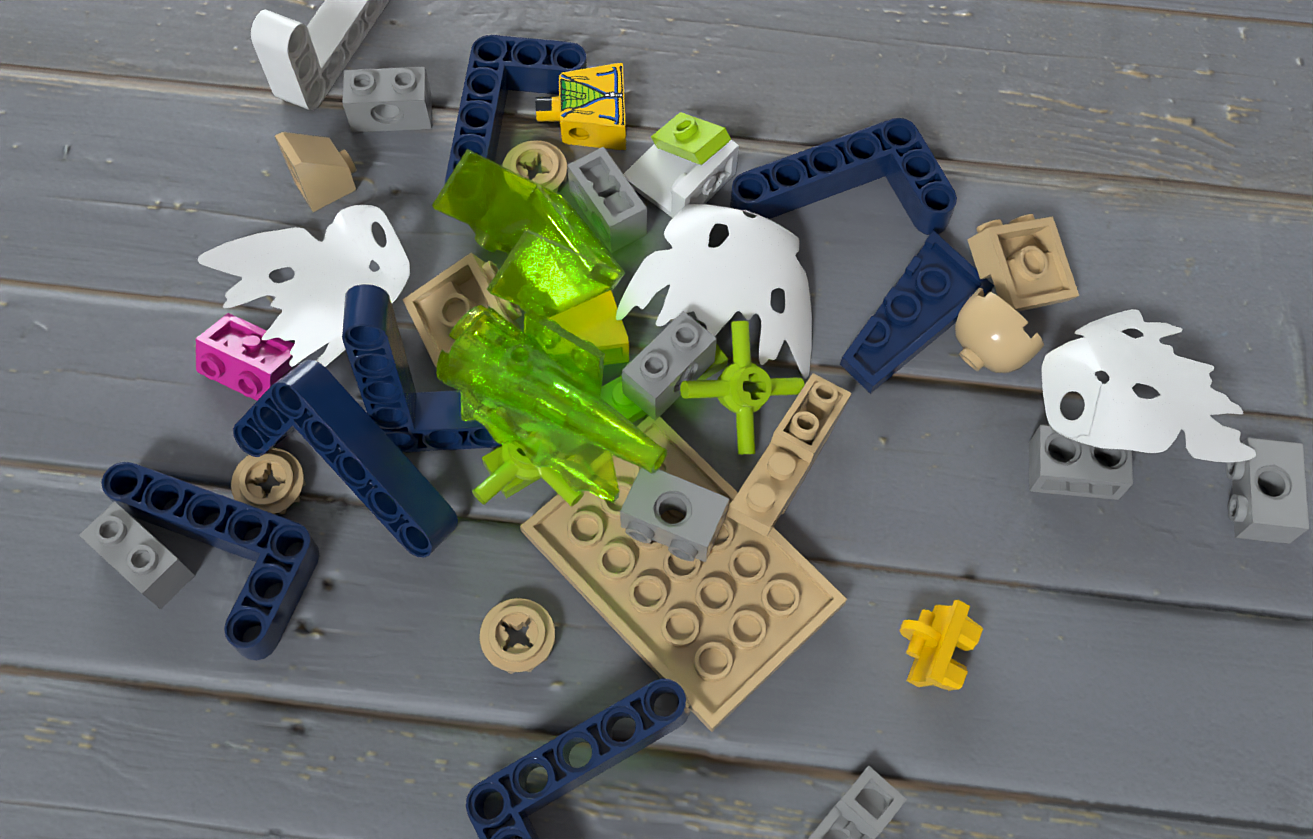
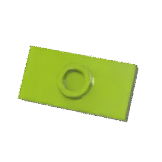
M682 112L651 136L658 149L699 165L704 164L731 140L725 127Z

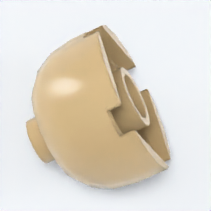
M979 288L967 300L960 310L955 324L956 338L964 348L959 353V356L976 371H979L983 366L995 373H1010L1018 370L1043 348L1044 343L1038 333L1032 338L1028 336L1024 331V327L1029 322L1019 312L992 292H989L984 297L982 288Z

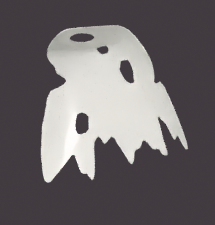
M687 204L671 219L664 231V236L671 244L672 249L655 251L644 259L625 290L617 309L616 320H622L634 306L644 309L658 291L670 285L664 306L656 321L657 326L666 325L683 311L686 314L694 311L697 320L705 323L707 331L716 336L737 311H740L746 320H750L754 314H758L761 319L760 365L765 364L768 359L775 360L784 340H786L802 377L807 379L810 371L812 351V313L806 272L795 256L799 252V238L772 220L747 210L707 204ZM717 223L727 225L729 236L719 247H709V234L714 225ZM776 288H781L785 293V309L782 314L774 311L770 305L771 292Z
M353 205L342 209L335 217L333 223L327 227L325 238L322 242L311 236L304 228L293 227L261 232L229 241L198 256L199 264L242 277L241 281L226 292L225 297L227 301L224 303L223 308H232L266 295L275 297L270 306L282 309V313L262 336V340L281 338L284 341L295 340V344L290 351V354L293 356L289 362L291 367L297 365L326 344L328 346L325 352L316 360L325 367L346 350L342 340L345 293L348 289L361 284L375 285L387 291L391 303H393L403 290L410 276V262L392 225L380 208L371 205ZM375 221L385 231L387 239L385 247L379 246L373 237L372 224ZM371 260H374L379 265L380 269L373 272L369 269ZM290 267L294 270V278L283 283H274L269 278V274L276 269Z
M1131 309L1088 323L1075 331V334L1084 336L1083 338L1063 344L1050 351L1044 358L1042 364V388L1046 416L1052 429L1062 436L1099 448L1159 453L1167 450L1172 445L1182 429L1185 432L1186 449L1196 459L1213 462H1241L1256 457V452L1253 448L1240 442V431L1223 426L1210 416L1227 413L1243 414L1239 405L1231 402L1223 393L1215 391L1210 387L1212 379L1209 373L1214 370V366L1174 354L1172 346L1160 343V338L1180 333L1183 330L1180 327L1161 322H1144L1140 311ZM1131 328L1138 329L1143 333V337L1135 339L1122 333V331ZM1095 372H1106L1109 376V381L1106 384H1102L1097 376H1095ZM1136 383L1148 385L1156 389L1160 396L1152 399L1139 398L1132 387ZM1071 391L1081 394L1085 403L1082 415L1076 420L1066 419L1060 409L1062 398Z

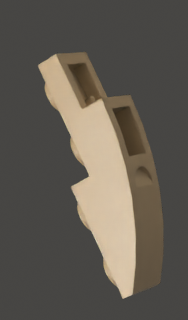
M812 373L774 431L771 443L729 505L726 516L767 538L780 515L785 513L806 478L852 393Z

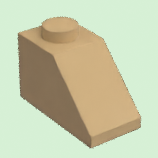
M287 132L275 135L293 181L313 212L356 190L351 175L357 171L347 151L344 149L338 152L330 138Z

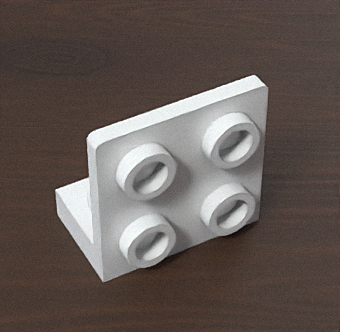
M730 140L729 143L704 164L699 165L658 149L654 144L623 175L635 191L673 218L687 204H706L736 174L739 145Z

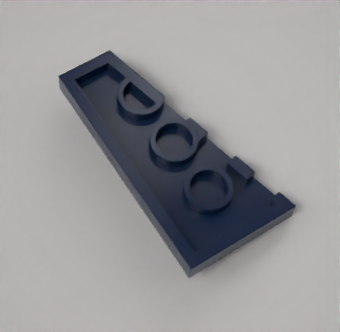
M933 230L917 256H914L899 281L885 296L883 303L876 313L870 317L842 356L840 365L871 394L954 325L962 307L979 288L983 289L985 297L992 291L994 285L987 278L980 279L977 269Z

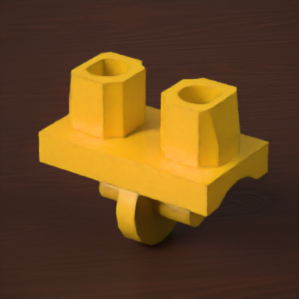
M958 599L954 600L952 606L935 605L932 612L923 609L918 621H902L899 631L903 637L910 640L906 654L915 658L906 681L917 687L934 685L948 691L962 688L968 671L966 666L951 658L955 646L963 651L973 650L978 644L983 631L979 624L967 616L970 608L969 605Z

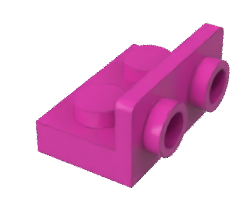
M227 313L196 338V371L246 397L258 401L275 382L292 368L289 362L293 358L290 351L294 343L284 341L281 338L262 340V336L267 330Z

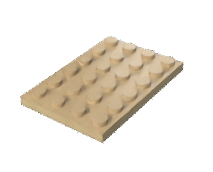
M648 416L572 481L584 493L577 504L571 507L557 494L525 521L520 528L521 532L661 679H671L682 687L688 697L690 710L712 732L845 605L847 598L774 527L766 538L726 516L706 562L696 558L694 561H686L670 553L668 546L653 540L651 543H643L630 537L625 532L626 529L621 527L620 510L643 463L729 498V505L738 493L661 417L654 420ZM668 510L660 516L662 520L670 524L679 523L685 518L682 513L676 510Z

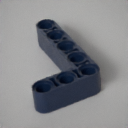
M484 35L473 43L445 177V191L449 208L457 220L463 222L475 221L486 210L508 90L559 95L560 74L587 68L586 52L579 44L566 41L500 35Z
M893 118L739 174L732 184L730 208L747 210L771 219L886 177L916 229L923 234L930 235L933 230L937 234L945 231L956 206L957 196L917 127L907 119ZM751 197L754 198V200H747L744 198Z
M369 284L356 285L348 289L345 293L342 340L367 414L402 452L492 448L504 444V440L476 412L484 402L490 401L507 418V397L505 394L493 389L416 393L389 294L381 287Z
M308 359L275 382L233 428V436L236 443L245 453L253 457L264 455L296 429L409 553L417 557L424 558L429 556L458 526L457 515L449 503L320 362Z
M120 462L109 467L101 481L102 490L112 502L115 501L130 516L256 562L226 620L224 631L228 642L247 659L257 661L271 655L278 646L319 560V548L307 529L297 522L135 463ZM137 483L136 488L132 492L123 495L124 490L128 486ZM178 498L177 503L172 508L163 510L164 505L169 500ZM217 512L220 513L214 523L206 526L203 525L204 520L209 515ZM257 527L262 528L256 538L243 541L249 530ZM298 542L304 543L302 550L298 554L285 556V552L290 545ZM277 583L283 584L282 590L277 596L270 599L264 598L268 587ZM261 625V632L255 640L247 643L243 642V636L247 629L252 626Z
M671 679L655 680L477 783L467 796L466 810L479 839H513L516 837L539 839L528 817L529 815L673 732L687 721L690 714V703L682 687ZM672 693L679 698L677 710L667 717L655 714L654 703L656 699L662 694ZM622 718L633 719L636 724L633 736L625 742L614 741L612 737L614 724ZM581 742L589 743L592 749V756L589 762L580 768L572 767L569 761L571 749ZM544 767L548 774V782L545 788L538 793H530L526 785L529 773L535 768ZM499 792L504 801L503 809L496 818L489 820L484 814V802L489 795Z

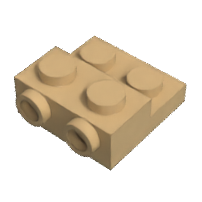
M1028 214L1013 219L1009 224L1005 225L1002 224L1000 219L993 220L976 228L978 234L968 239L980 279L992 277L997 295L1017 312L1070 301L1079 296L1053 216L1035 219L1033 214Z
M472 252L402 299L435 367L442 372H446L479 349L486 354L522 331L516 319L522 316L520 308L510 295L506 294L503 296L499 285L504 282L502 274L492 261L489 260L485 263Z

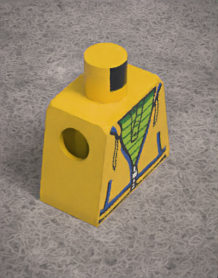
M623 63L563 72L559 75V96L536 97L537 122L560 121L563 143L626 150Z

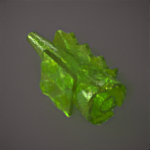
M482 305L475 306L469 310L453 327L449 336L456 341L449 353L441 350L437 362V377L444 384L461 391V420L478 421L486 427L494 440L499 444L513 443L523 450L531 463L536 467H551L558 471L574 491H590L611 503H614L619 498L620 493L612 456L641 467L651 474H655L662 466L667 456V450L654 442L600 397L605 353L599 350L593 343L580 339L563 329L554 320L545 318L531 309L525 313L524 333L499 312L489 306L487 309Z

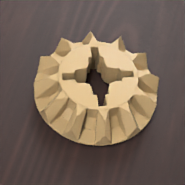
M544 141L523 142L512 148L506 155L502 165L503 179H505L510 192L516 191L520 193L524 200L528 196H537L542 200L547 193L553 192L557 194L561 183L566 182L567 161L560 149L553 144ZM541 161L542 173H537L535 178L530 180L528 170H533Z
M271 448L260 457L248 455L238 464L231 480L232 495L236 501L269 513L285 514L289 506L294 502H299L302 487L306 485L303 468L292 454L282 449ZM272 470L273 476L277 482H280V485L273 486L271 493L266 498L262 487L255 485L266 482Z
M514 598L497 604L485 616L480 628V645L484 655L494 667L505 670L510 674L523 671L531 672L536 666L547 661L549 653L555 644V628L551 616L541 605L529 599ZM503 625L517 631L522 629L523 626L526 627L528 625L529 629L526 632V637L532 647L529 648L527 645L523 646L517 643L508 649L507 645L510 642V637Z

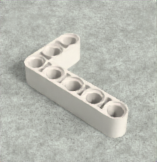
M325 0L307 27L303 23L269 10L260 11L253 21L251 40L274 96L311 111L317 109L390 0Z

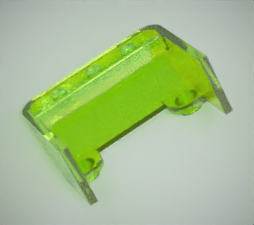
M466 150L432 204L435 210L468 224L476 234L474 240L484 249L490 252H495L499 249L507 253L508 257L487 287V290L492 295L519 305L523 311L534 318L540 319L542 316L553 317L613 290L625 274L622 267L568 201L554 191L471 150Z

